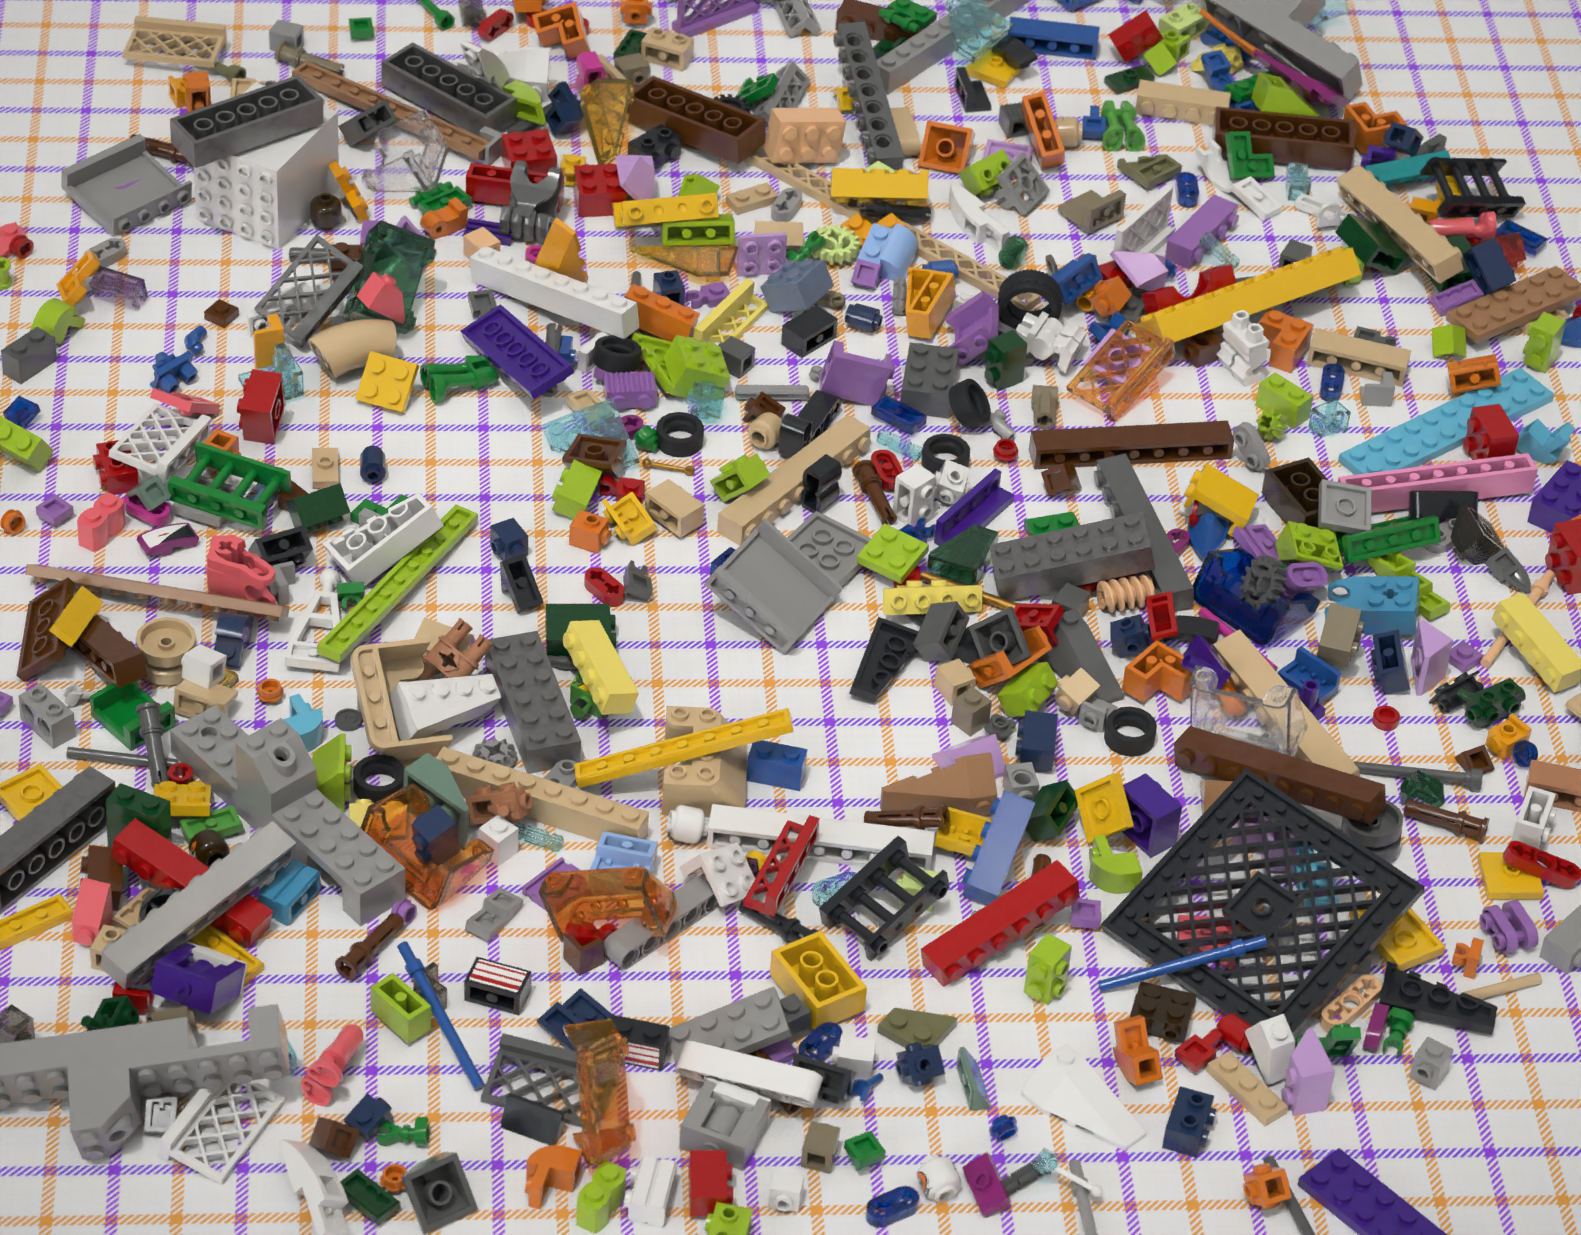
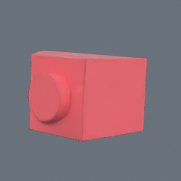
M373 272L357 294V297L369 309L403 324L405 322L403 294L395 285L397 281L386 273L382 276Z
M83 878L72 918L73 942L91 946L104 924L113 926L111 922V917H113L111 884Z

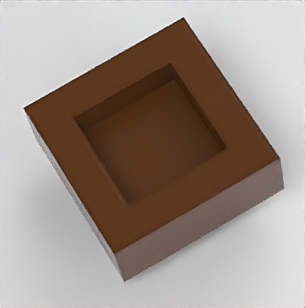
M220 299L204 311L205 320L223 328L227 327L239 316L238 307Z

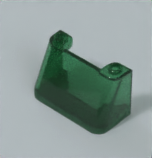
M380 220L370 229L365 239L359 263L364 266V275L349 292L343 320H389L394 323L397 333L406 334L412 331L416 323V317H414V311L411 309L423 268L428 263H432L435 258L436 249L433 248L436 240ZM373 272L382 276L386 273L397 281L395 285L403 294L405 322L403 324L369 309L357 297V294Z

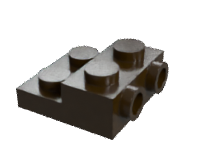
M1140 981L1130 1017L1137 1015L1145 1017L1147 1035L1184 1043L1197 994Z

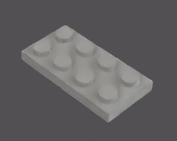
M775 986L671 1027L669 1044L677 1066L686 1041H694L749 1054L789 1038L792 1034ZM680 1075L682 1080L687 1079V1077Z

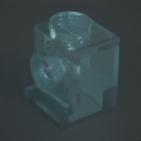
M1334 398L1312 408L1308 427L1320 438L1334 434L1339 430L1344 433L1348 429L1351 412Z

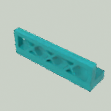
M1445 150L1365 166L1364 169L1371 171L1377 181H1382L1386 187L1435 178V176H1421V169L1432 157L1450 158L1449 151Z

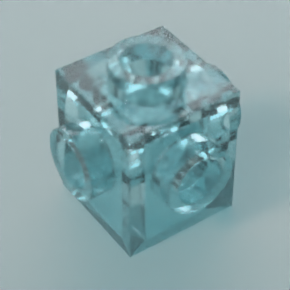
M710 381L695 382L693 390H688L686 404L690 406V413H693L700 419H708V417L720 419L725 390L722 387H717L715 383Z

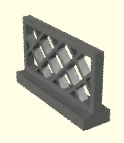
M316 234L254 309L266 319L267 315L277 314L278 317H281L284 333L294 339V343L303 348L308 339L314 335L364 275V266L357 261H352ZM318 243L326 249L327 257L312 258L311 250ZM341 260L348 265L343 272L332 273L330 261ZM328 262L329 273L314 275L313 263ZM310 263L311 275L297 277L296 268L300 264ZM330 278V287L327 290L316 291L315 280ZM312 280L313 292H298V281ZM283 283H295L296 294L281 295L280 287ZM314 297L315 305L312 309L301 310L299 298ZM297 299L298 310L283 312L282 300ZM279 300L280 312L269 313L263 309L267 302ZM299 315V324L294 330H291L284 324V317Z
M503 1033L499 1041V1051L481 1095V1102L504 1108L508 1094L501 1097L490 1094L492 1088L502 1083L505 1084L510 1093L518 1096L533 1090L538 1099L535 1102L548 1106L547 1103L561 1097L566 1105V1108L560 1110L564 1112V1123L595 1131L609 1091L614 1086L617 1078L616 1061ZM503 1060L516 1062L519 1068L504 1074L501 1065ZM535 1068L544 1069L547 1076L533 1082L528 1072ZM523 1074L528 1084L514 1090L509 1080ZM568 1075L572 1076L576 1083L562 1089L556 1079ZM552 1082L557 1091L542 1097L537 1088ZM593 1082L603 1084L602 1091L592 1096L589 1095L584 1087ZM580 1089L585 1099L571 1105L566 1095ZM590 1105L594 1113L591 1120L579 1117L575 1111Z

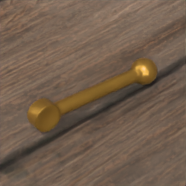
M645 458L642 461V465L645 468L656 467L684 472L687 476L695 474L693 466L679 467L652 462L649 458Z

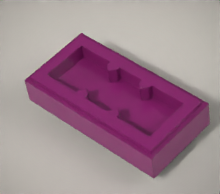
M988 1152L962 1167L979 1209L986 1218L1011 1202L994 1160Z

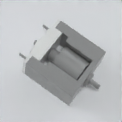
M707 1077L680 1125L679 1149L690 1152V1150H726L727 1163H732V1168L743 1171L769 1124L771 1099L727 1082H720Z

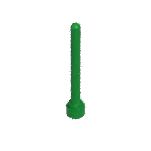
M418 0L434 16L435 24L441 30H448L454 25L455 18L449 11L440 10L431 0Z

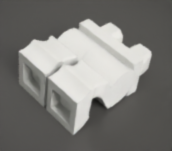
M1245 310L1233 313L1232 320L1223 324V338L1225 341L1221 343V349L1218 351L1217 356L1219 358L1218 361L1246 387L1265 379L1264 374L1257 367L1266 361L1267 351L1265 348L1269 347V340L1263 335L1264 328L1260 324H1251L1249 322L1250 315Z
M1027 312L1022 323L1016 328L1017 334L1028 343L1026 354L1031 352L1034 357L1045 360L1050 355L1057 353L1060 357L1057 365L1061 371L1066 373L1080 352L1087 332L1080 325L1072 326L1066 323L1063 326L1056 318H1048L1049 314L1042 312L1039 317Z

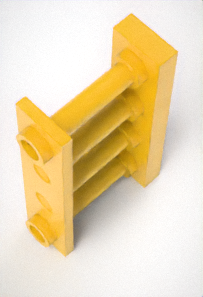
M717 193L612 203L614 227L719 217Z

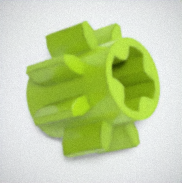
M1272 408L1271 413L1263 410L1262 415L1256 420L1259 427L1257 432L1264 435V438L1272 441L1273 436L1281 439V435L1285 430H1288L1285 422L1287 417L1280 414V411Z

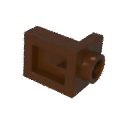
M761 391L755 399L751 397L745 404L743 409L746 413L742 420L747 422L752 415L758 417L765 412H771L781 418L786 407Z

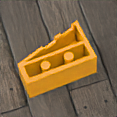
M908 267V291L905 311L907 332L909 336L931 339L956 298L954 273Z

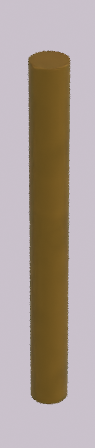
M923 571L920 577L921 581L931 584V580L943 579L947 580L949 585L963 586L961 583ZM982 591L983 603L1003 610L1008 607H1013L1014 609L1017 605L1015 602Z

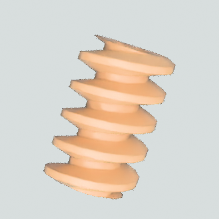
M1144 574L1137 577L1129 576L1127 579L1124 577L1119 578L1117 581L1115 579H1111L1108 582L1099 581L1096 589L1100 609L1104 610L1105 606H1107L1110 613L1115 611L1116 604L1119 611H1124L1125 603H1127L1129 609H1134L1135 601L1139 608H1142L1145 605L1146 597L1155 595L1151 577Z

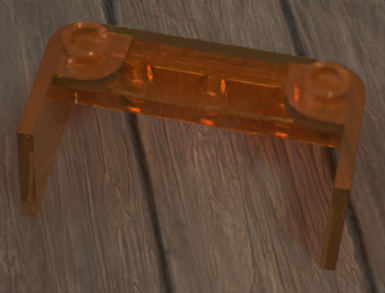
M611 1019L563 1026L564 1033L576 1052L582 1132L572 1133L573 1140L578 1149L582 1150V1156L588 1166L600 1165L630 1149L631 1142L636 1141L635 1127L633 1123H630L626 1082L624 1056H629L628 1041L626 1038L621 1037Z

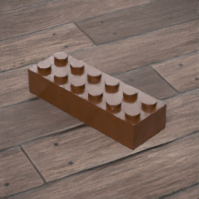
M652 76L625 96L627 121L650 130L663 124L680 135L681 142L732 163L740 164L765 144L766 120L764 118L661 78Z
M1226 107L1215 108L1212 140L1221 147L1222 158H1228L1225 133L1250 131L1252 154H1273V162L1326 167L1337 170L1351 169L1354 153V120Z

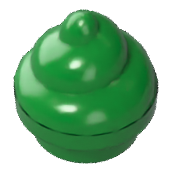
M647 425L634 434L635 445L640 450L657 451L658 435L655 428L652 429Z

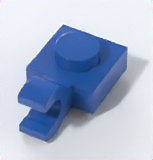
M1090 106V116H1083L1082 138L1102 139L1106 131V117H1099L1100 106Z

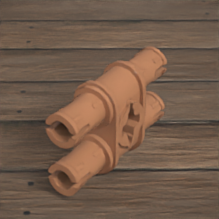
M459 618L446 636H439V641L426 656H423V673L418 679L412 681L430 680L435 673L439 674V672L443 674V678L470 676L475 669H479L478 662L493 647V644L480 634L466 652H459L458 645L473 630L467 622ZM444 657L454 660L458 667L455 668L454 666L447 665Z

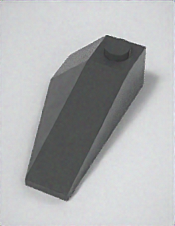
M1076 609L1065 611L1053 630L1058 643L1056 646H1051V650L1037 659L1038 663L1048 662L1050 667L1057 671V676L1061 679L1066 675L1071 677L1077 670L1082 668L1101 685L1094 697L1108 703L1124 700L1125 695L1088 624Z

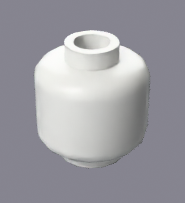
M679 805L675 810H670L666 831L670 832L671 838L675 841L696 844L701 836L707 835L709 820L705 819L702 809Z

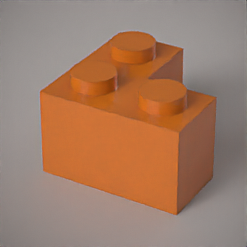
M576 1L532 15L536 33L543 48L562 42L569 59L578 57L579 53L591 52L583 17Z
M1366 102L1345 106L1343 119L1354 120V145L1361 153L1367 154L1369 145L1386 147L1383 143L1384 134L1390 128L1392 122L1407 126V123L1397 111L1376 115Z
M1269 308L1259 321V324L1264 328L1263 335L1269 340V347H1267L1271 350L1269 366L1292 373L1310 347L1314 324Z
M1156 640L1125 667L1122 691L1144 703L1157 690H1161L1181 702L1196 689L1198 675L1182 667L1181 663L1184 655Z

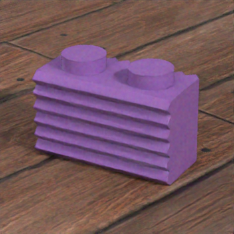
M627 371L625 373L611 372L610 374L606 372L604 374L603 392L605 406L608 409H647L656 407L657 388L653 371H641L639 373L637 371L635 373L632 371L630 373Z

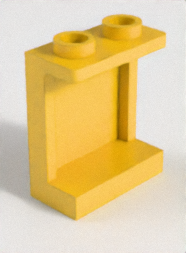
M1208 463L1205 464L1201 471L1197 469L1184 493L1187 499L1183 506L1188 509L1191 503L1197 500L1231 520L1232 522L1227 534L1234 537L1232 535L1234 529L1237 526L1243 529L1248 522L1259 494Z

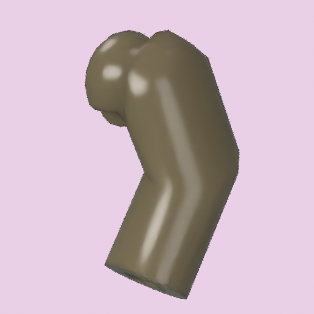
M831 290L813 305L825 304L833 309H840L845 305V297L843 294Z

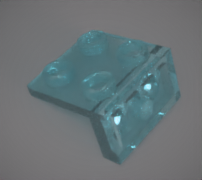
M284 343L274 345L275 356H272L273 365L256 370L282 373L285 400L304 396L303 371ZM251 371L238 375V380L242 386L245 379H249Z

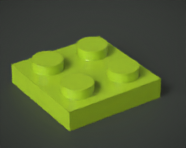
M884 523L857 555V563L902 584L929 552V544Z

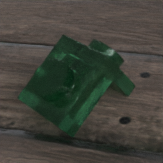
M1420 770L1405 778L1400 786L1401 802L1405 805L1408 798L1414 800L1416 797L1437 808H1440L1445 803L1443 783Z

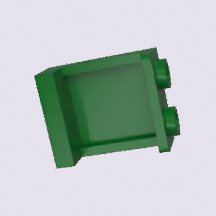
M138 681L119 688L111 684L90 696L91 716L124 746L133 751L145 744V739L139 734L141 722L135 708L140 704L156 701L138 686ZM168 701L160 705L161 710L159 711L160 724L164 726L163 733L176 727L175 707Z

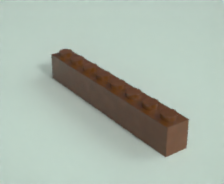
M1228 421L1033 430L1030 434L1029 453L1034 470L1050 469L1062 463L1072 464L1075 467L1097 466V460L1125 453L1131 464L1225 460L1232 457L1234 439Z
M1189 726L1174 742L1175 765L1226 781H1234L1247 768L1300 804L1371 825L1386 807L1385 784L1193 726Z

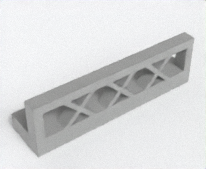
M773 0L787 34L791 38L804 28H807L815 36L822 31L808 0ZM789 7H793L791 14H787ZM800 19V22L792 28L794 21Z
M793 60L776 72L775 75L778 77L779 82L775 88V93L767 99L761 98L753 113L764 118L768 123L771 109L782 108L780 100L785 102L786 108H796L811 81ZM795 76L802 82L801 84L796 82ZM788 88H791L793 96L789 95Z

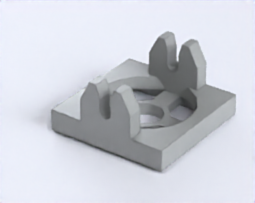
M1023 152L996 177L1001 188L997 190L994 198H1006L1000 204V207L1009 209L1015 206L1020 215L1023 216L1050 189ZM1011 172L1015 175L1014 178L1017 179V186L1015 188L1010 182ZM1021 192L1027 193L1031 200L1024 201L1019 194Z

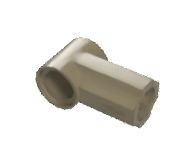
M1033 385L1031 407H1034V424L1039 429L1048 430L1049 427L1055 425L1058 402V387Z

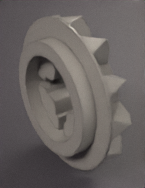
M494 737L492 741L483 739L481 744H475L472 756L511 768L516 762L517 752H515L514 745L508 744L506 739L497 741Z

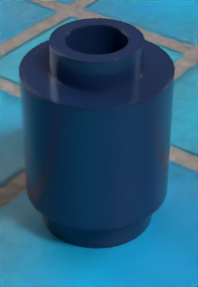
M859 303L855 305L850 304L845 314V323H848L850 327L871 333L881 327L883 320L879 309Z
M371 445L366 447L360 454V476L366 482L376 483L383 480L386 475V456L380 447Z

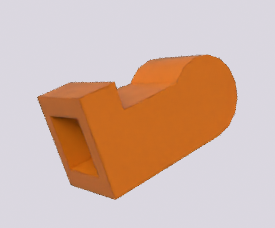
M455 197L448 200V206L437 211L431 210L426 212L420 220V226L432 238L445 237L466 228V224H468V208Z

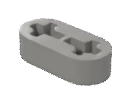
M795 188L784 189L771 206L772 220L789 222L802 205V192Z
M110 238L90 248L100 261L98 271L122 260L126 256V245L120 238Z

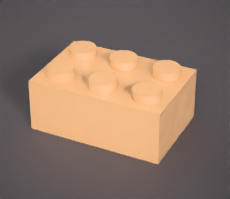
M772 108L764 150L772 163H838L846 120L838 108Z

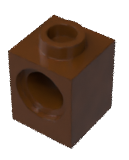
M1210 329L1185 338L1182 355L1196 368L1218 361L1217 353L1220 351L1221 343L1224 341Z

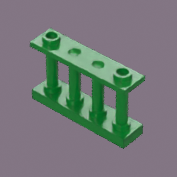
M200 442L195 444L197 464L186 479L172 475L168 481V491L172 495L169 498L170 501L260 530H264L268 524L266 504L275 491L278 489L290 493L292 490L290 471ZM207 467L219 470V473L209 486L196 483ZM230 474L243 478L232 494L219 490ZM253 482L266 485L256 501L242 498Z

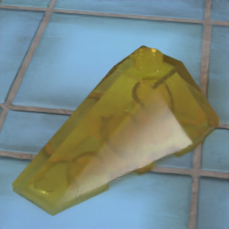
M596 79L580 90L581 109L598 165L611 163L615 160L616 156L620 155L625 135L622 132L624 122H627L629 119V114L626 113L628 105L632 104L634 99V87L631 79Z
M738 246L630 247V252L697 277H706V281H720V277L729 276L738 252Z

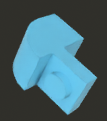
M1537 418L1520 430L1517 448L1522 454L1529 453L1534 461L1544 464L1552 463L1557 460L1563 449L1570 443L1571 439L1569 437L1575 428L1567 422L1551 432Z
M300 694L289 696L290 717L283 720L299 733L307 751L310 752L317 748L323 739L321 708L312 710L311 705L305 703Z

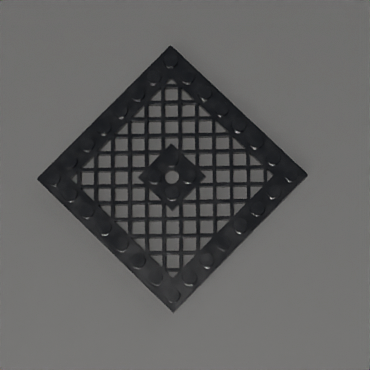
M1245 768L1101 923L1102 930L1152 965L1192 955L1183 948L1193 947L1194 954H1197V947L1213 945L1215 949L1218 948V944H1227L1240 938L1244 941L1265 935L1267 945L1274 939L1275 947L1258 948L1246 952L1244 956L1234 958L1233 955L1166 975L1193 994H1197L1199 998L1223 1015L1228 1016L1231 1013H1235L1252 1026L1261 1021L1284 1014L1292 1035L1295 1037L1423 895L1425 889L1422 884ZM1260 817L1261 825L1245 826L1244 818ZM1264 817L1273 823L1265 824ZM1240 819L1241 827L1232 828ZM1282 831L1283 839L1267 841L1266 833ZM1286 831L1296 838L1287 839ZM1262 834L1263 842L1247 843L1246 835ZM1242 836L1243 844L1227 846L1226 838ZM1222 839L1223 846L1215 847V845ZM1304 846L1305 854L1289 856L1288 848ZM1308 846L1318 853L1309 854ZM1284 849L1285 857L1269 858L1268 850ZM1264 851L1265 859L1249 861L1248 853ZM1244 853L1245 861L1229 863L1228 855ZM1224 856L1225 864L1209 865L1208 857ZM1204 858L1205 866L1196 867ZM1326 861L1327 869L1311 871L1310 863ZM1330 861H1332L1341 868L1331 869ZM1306 863L1307 872L1291 873L1290 865ZM1286 866L1287 874L1271 876V867ZM1266 868L1267 876L1257 871L1251 877L1250 870ZM1246 870L1247 879L1231 880L1230 872ZM1226 873L1227 881L1211 883V874ZM1206 875L1205 884L1191 885L1190 877ZM1349 876L1350 884L1333 886V878ZM1353 876L1363 883L1354 884ZM1186 878V886L1178 887L1179 884ZM1329 879V887L1313 889L1312 880ZM1308 881L1309 889L1293 891V882ZM1288 883L1289 891L1279 884ZM1240 889L1238 893L1233 897L1232 890ZM1228 890V899L1213 900L1212 892ZM1371 891L1372 900L1356 901L1355 893ZM1376 892H1378V893L1380 894V896H1379L1377 899H1376ZM1208 893V901L1193 903L1192 894ZM1351 893L1352 902L1336 904L1335 895ZM1173 896H1188V903L1173 905ZM1331 896L1332 904L1315 906L1316 897ZM1310 898L1311 907H1303L1301 899ZM1168 899V906H1160ZM1265 903L1270 906V909L1264 913L1255 910L1258 904ZM1223 908L1222 915L1224 917L1215 918L1214 909ZM1357 910H1366L1358 919ZM1210 911L1209 919L1194 920V912ZM1353 911L1354 920L1338 921L1337 913ZM1189 912L1190 921L1174 922V914ZM1333 913L1334 922L1318 924L1317 915ZM1169 915L1170 923L1154 925V916ZM1313 916L1314 924L1297 926V917ZM1148 918L1150 921V925L1145 922ZM1292 919L1293 927H1285L1286 924ZM1232 925V934L1216 935V927ZM1236 925L1246 932L1237 933ZM1211 928L1212 936L1196 938V929ZM1191 930L1192 938L1176 940V931ZM1339 930H1348L1340 939ZM1335 931L1336 940L1320 941L1319 933ZM1171 932L1172 940L1167 938L1162 933ZM1315 933L1316 942L1299 943V935ZM1295 936V944L1279 946L1278 937ZM1330 950L1322 959L1321 951ZM1317 951L1318 960L1302 962L1301 953ZM1297 953L1298 962L1281 964L1280 955ZM1276 956L1277 965L1261 966V957ZM1256 958L1257 967L1241 969L1240 960ZM1236 961V969L1220 971V962ZM1215 963L1216 971L1206 964ZM1312 970L1304 979L1303 971ZM1299 971L1300 980L1283 981V973ZM1262 975H1279L1278 983L1263 984ZM1258 976L1259 985L1243 986L1242 978ZM1238 978V986L1228 979ZM1294 990L1286 999L1285 991ZM1281 992V1000L1265 1002L1264 993ZM1260 994L1261 1002L1251 995Z

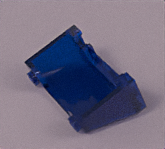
M1243 548L1208 551L1192 585L1194 588V600L1234 629H1240L1247 638L1256 644L1269 645L1274 643L1316 612L1320 600L1307 592L1298 593L1291 602L1285 598H1278L1275 604L1269 602L1262 603L1258 611L1240 598L1244 592L1239 589L1244 584L1241 576H1246L1247 574L1245 567L1251 568V560L1255 559V557Z

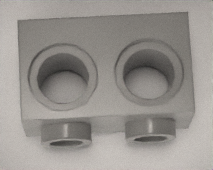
M42 683L18 695L21 720L50 747L54 749L76 737L74 712Z

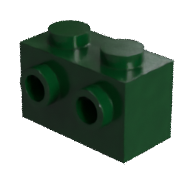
M1014 330L989 339L984 378L998 391L1023 382L1028 343Z
M341 483L285 501L294 528L304 525L306 533L320 529L319 523L328 521L329 525L344 521L343 515L351 513Z
M1067 780L1041 787L1033 800L1035 806L1025 830L1034 842L1045 839L1052 840L1060 836L1078 807L1074 789Z

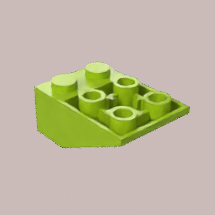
M1259 72L1251 99L1260 111L1321 117L1281 77Z

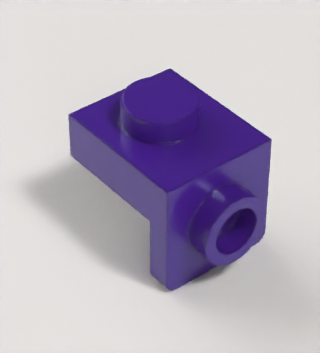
M1369 145L1367 154L1362 153L1360 166L1364 168L1369 165L1394 161L1396 149Z

